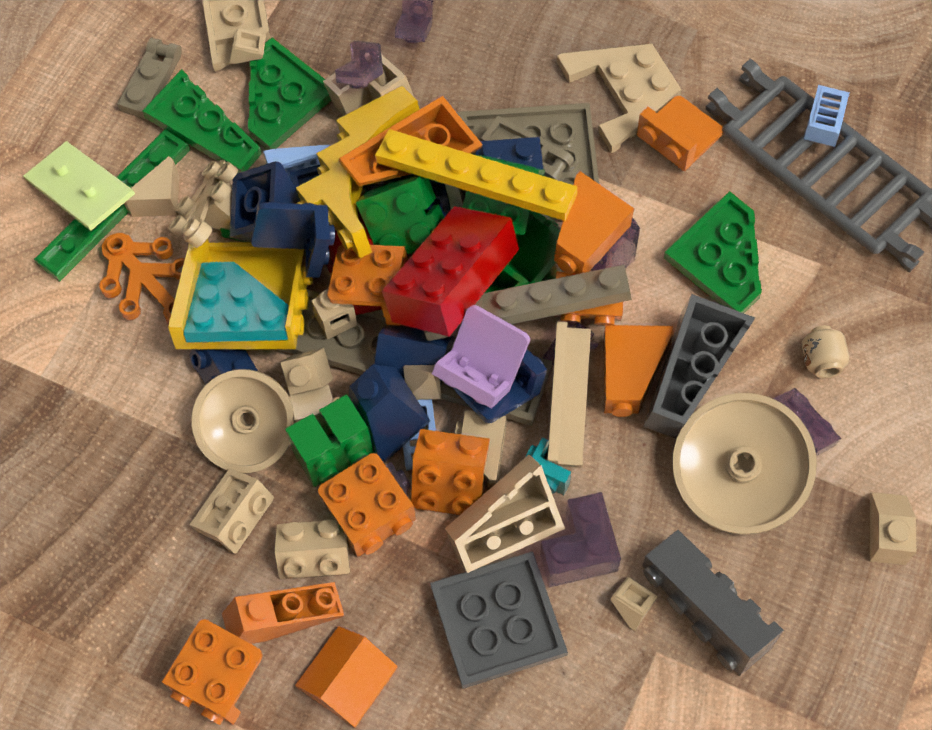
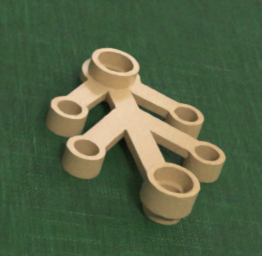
M224 160L210 162L202 173L205 177L203 183L193 197L185 196L176 206L175 211L180 215L171 222L168 230L176 237L184 234V239L195 248L201 246L212 232V227L204 221L210 201L214 199L221 203L228 197L232 188L227 183L235 177L238 169L230 162H225Z

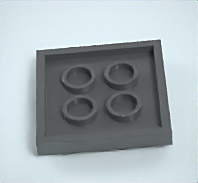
M533 551L480 567L469 573L464 572L430 583L463 689L568 655Z

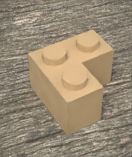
M374 47L323 81L334 107L343 116L400 86H403L414 97L407 77Z

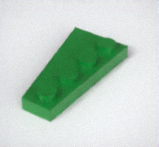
M182 69L143 110L144 117L162 129H167L187 144L214 160L230 162L238 169L237 173L248 170L262 155L260 147L235 122L233 123L225 115V112L217 104L215 105L198 85H195L189 79V76Z

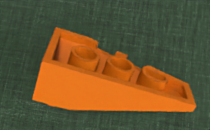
M441 96L339 158V162L356 184L363 186L411 174L379 164L376 161L375 154L389 129L470 154L482 148L483 144L447 100Z

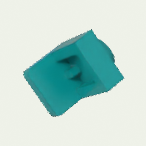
M542 437L538 446L532 445L526 457L528 455L532 456L542 466L551 493L558 492L564 495L570 485L571 471L545 459L548 453L549 440Z

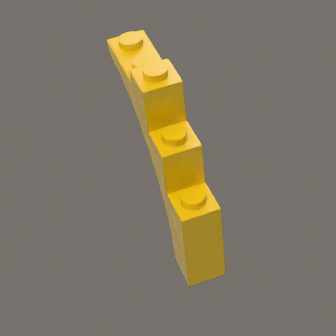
M403 86L337 119L340 133L337 134L339 142L316 153L320 163V167L317 168L319 176L296 187L300 201L296 204L312 203L315 205H327L329 225H334L345 249L352 248L359 258L372 252L364 227L358 219L356 202L360 198L363 186L356 184L340 164L339 158L420 110L417 99Z

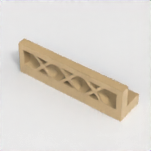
M557 322L548 461L561 466L582 467L591 329L567 328L568 322Z

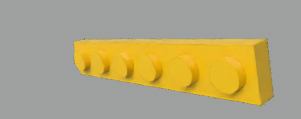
M391 129L388 130L375 154L376 161L379 164L566 221L577 196V186Z

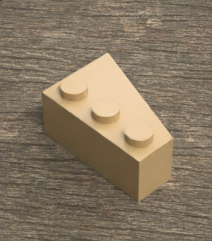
M530 455L524 458L445 528L456 558L467 573L565 529L542 466Z

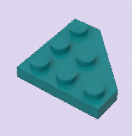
M205 262L201 264L184 329V336L187 343L287 340L288 336L285 325L289 305L235 262Z

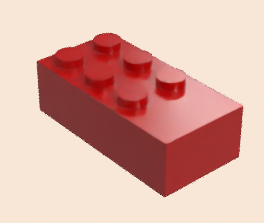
M454 206L382 290L391 321L450 337L464 319L467 309L478 302L518 252L519 247L512 218Z

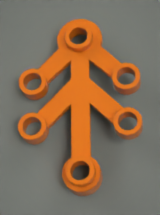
M115 233L104 240L102 253L109 261L107 275L99 284L103 295L107 298L117 297L122 290L119 283L122 265L124 264L130 270L126 298L119 304V310L125 319L134 320L141 314L139 301L143 285L164 308L163 315L169 325L175 299L155 277H176V279L180 280L182 272H177V270L183 267L185 258H179L173 264L144 263L134 256L156 255L159 259H168L174 252L171 241L168 238L159 237L153 243L133 242L129 235ZM118 245H122V247L119 249H113ZM168 246L166 250L158 251L159 247ZM115 284L112 290H106L108 285ZM128 306H135L134 310L130 312L125 311Z

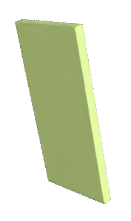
M67 141L23 175L26 181L90 231L135 194L133 189Z

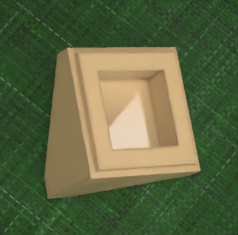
M236 28L229 63L236 64L262 59L266 34Z
M435 365L404 366L405 382L416 399H441L440 379L432 374Z
M627 577L610 600L629 628L636 631L658 596Z

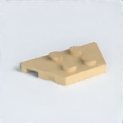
M203 0L214 71H220L231 64L229 62L236 28L266 34L265 42L271 38L264 0Z

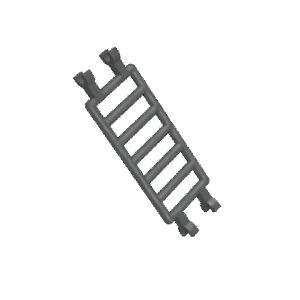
M751 58L742 65L741 70L744 73L739 77V81L746 86L755 88L761 94L743 110L740 111L730 103L726 95L718 88L708 95V99L711 102L706 105V110L712 115L720 116L727 122L722 129L723 134L871 253L879 254L885 248L898 259L901 266L908 272H911L919 264L920 261L918 259L923 256L924 251L916 245L908 244L898 235L917 217L930 225L932 229L931 188L844 121L842 122L839 134L845 139L804 177L799 179L787 167L814 143L813 141L805 140L803 135L777 160L762 148L806 109L811 112L814 98L785 76H781L773 81L762 72L759 65ZM782 91H785L796 100L791 107L754 140L749 139L739 131L744 124ZM818 112L820 115L836 118V116ZM820 121L818 122V123H820V124H824V125H828V126H832V127L834 126V125H832V124H828V123H824V122H820ZM854 147H857L869 157L826 199L811 188ZM879 166L894 176L851 219L836 208L844 198ZM904 185L920 196L876 239L861 228Z

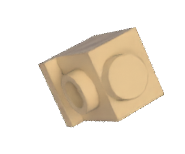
M327 289L311 301L314 309L312 310L328 340L357 326L354 306L351 304L331 303L327 296ZM343 315L346 317L340 321L330 324L331 321Z

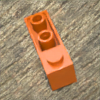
M335 582L234 597L222 613L226 630L250 644L269 641L344 616Z

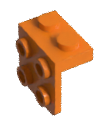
M675 96L658 113L650 107H647L640 113L637 136L685 172L723 135V127L684 97Z
M341 244L337 249L327 296L329 301L333 304L381 306L386 324L400 326V324L391 321L382 290L408 261L405 246L370 245L372 252L359 258L352 248L347 250Z
M420 429L413 455L411 502L414 508L461 515L483 494L484 471L490 439Z
M375 453L367 455L318 488L319 496L346 534L349 546L357 558L364 553L366 555L374 553L383 545L385 539L393 534L398 536L405 533L412 527L413 521L416 520L414 505L381 458Z
M202 619L197 623L162 683L173 691L170 697L189 708L191 703L194 702L204 708L201 715L210 721L221 725L222 721L225 720L234 725L241 713L234 705L262 660L263 654L256 646L209 620Z

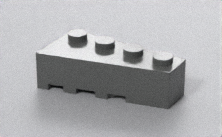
M691 294L681 312L643 427L676 439L680 430L684 427L755 320V317Z
M679 530L675 531L645 555L643 573L647 580L654 587L660 586L669 596L667 600L671 607L679 615L684 613L693 623L692 629L694 633L704 643L708 641L718 651L716 654L717 658L727 670L732 671L734 669L741 676L774 647L784 630L775 621L768 625L762 620L759 614L761 608L751 598L746 601L741 600L737 596L734 582L727 575L721 572L714 574L710 570L712 568L710 559Z

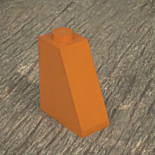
M581 171L574 180L573 185L577 186V196L566 221L562 223L554 261L562 271L573 275L589 272L631 226L635 209Z
M605 325L603 338L604 413H612L617 417H627L639 413L670 348L674 332L673 326Z

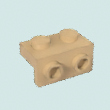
M336 520L277 524L275 557L280 579L350 573L348 539Z

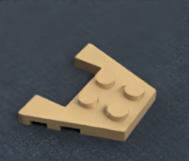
M653 44L557 55V64L569 83L598 72L624 113L620 117L599 125L598 132L611 153L616 152L621 147V143L628 137L632 138L637 134L639 115L644 109L650 107L658 113L675 96L681 95L680 86Z

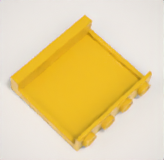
M208 238L198 248L193 247L189 243L168 325L175 349H296L298 335H303L304 333L302 311L308 309L309 303L306 288L313 281V277H306L304 249L258 248L252 246L251 242L209 243ZM205 262H235L287 303L289 309L285 328L288 339L187 343L184 329L201 264Z

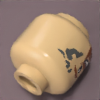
M823 325L813 328L811 333L802 340L805 367L811 373L816 374L817 377L831 378L838 376L843 372V368L848 365L849 353L846 338L842 332Z

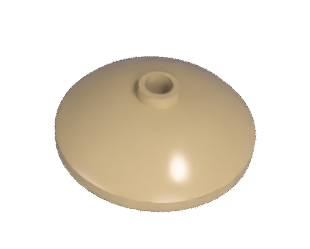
M247 369L225 372L207 383L195 400L191 419L193 435L202 453L222 469L229 470L231 468L241 473L263 470L279 460L290 446L285 429L296 423L292 402L283 387L268 375ZM248 412L253 415L254 421L252 424H247L244 421V413Z

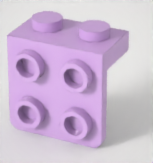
M472 305L465 313L452 350L435 364L432 374L443 380L446 385L457 388L472 397L477 403L492 409L510 391L529 345L530 337L524 331L483 308Z

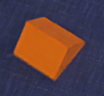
M338 626L295 686L353 728H356L398 666L365 636Z

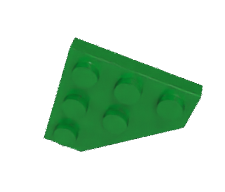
M273 37L265 43L263 58L250 61L249 135L265 149H277L331 101V98L323 83L325 79Z
M729 191L665 251L664 259L720 305L745 313L760 299L762 289L758 270V245L755 238V213L752 208Z

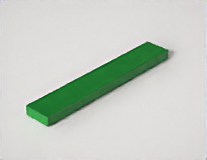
M164 129L116 178L132 188L167 157L172 158L176 165L190 151L189 145L167 129ZM122 204L91 231L74 219L34 261L39 267L60 282L128 214L125 205Z

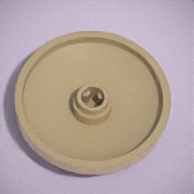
M735 393L724 395L701 406L690 416L684 427L680 430L673 452L674 478L679 493L686 505L703 522L718 530L732 534H759L786 523L806 502L816 477V452L806 426L788 407L777 400L759 394Z

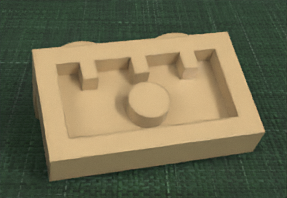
M229 468L194 517L190 526L197 532L220 542L228 551L235 554L272 503L274 496L258 479Z

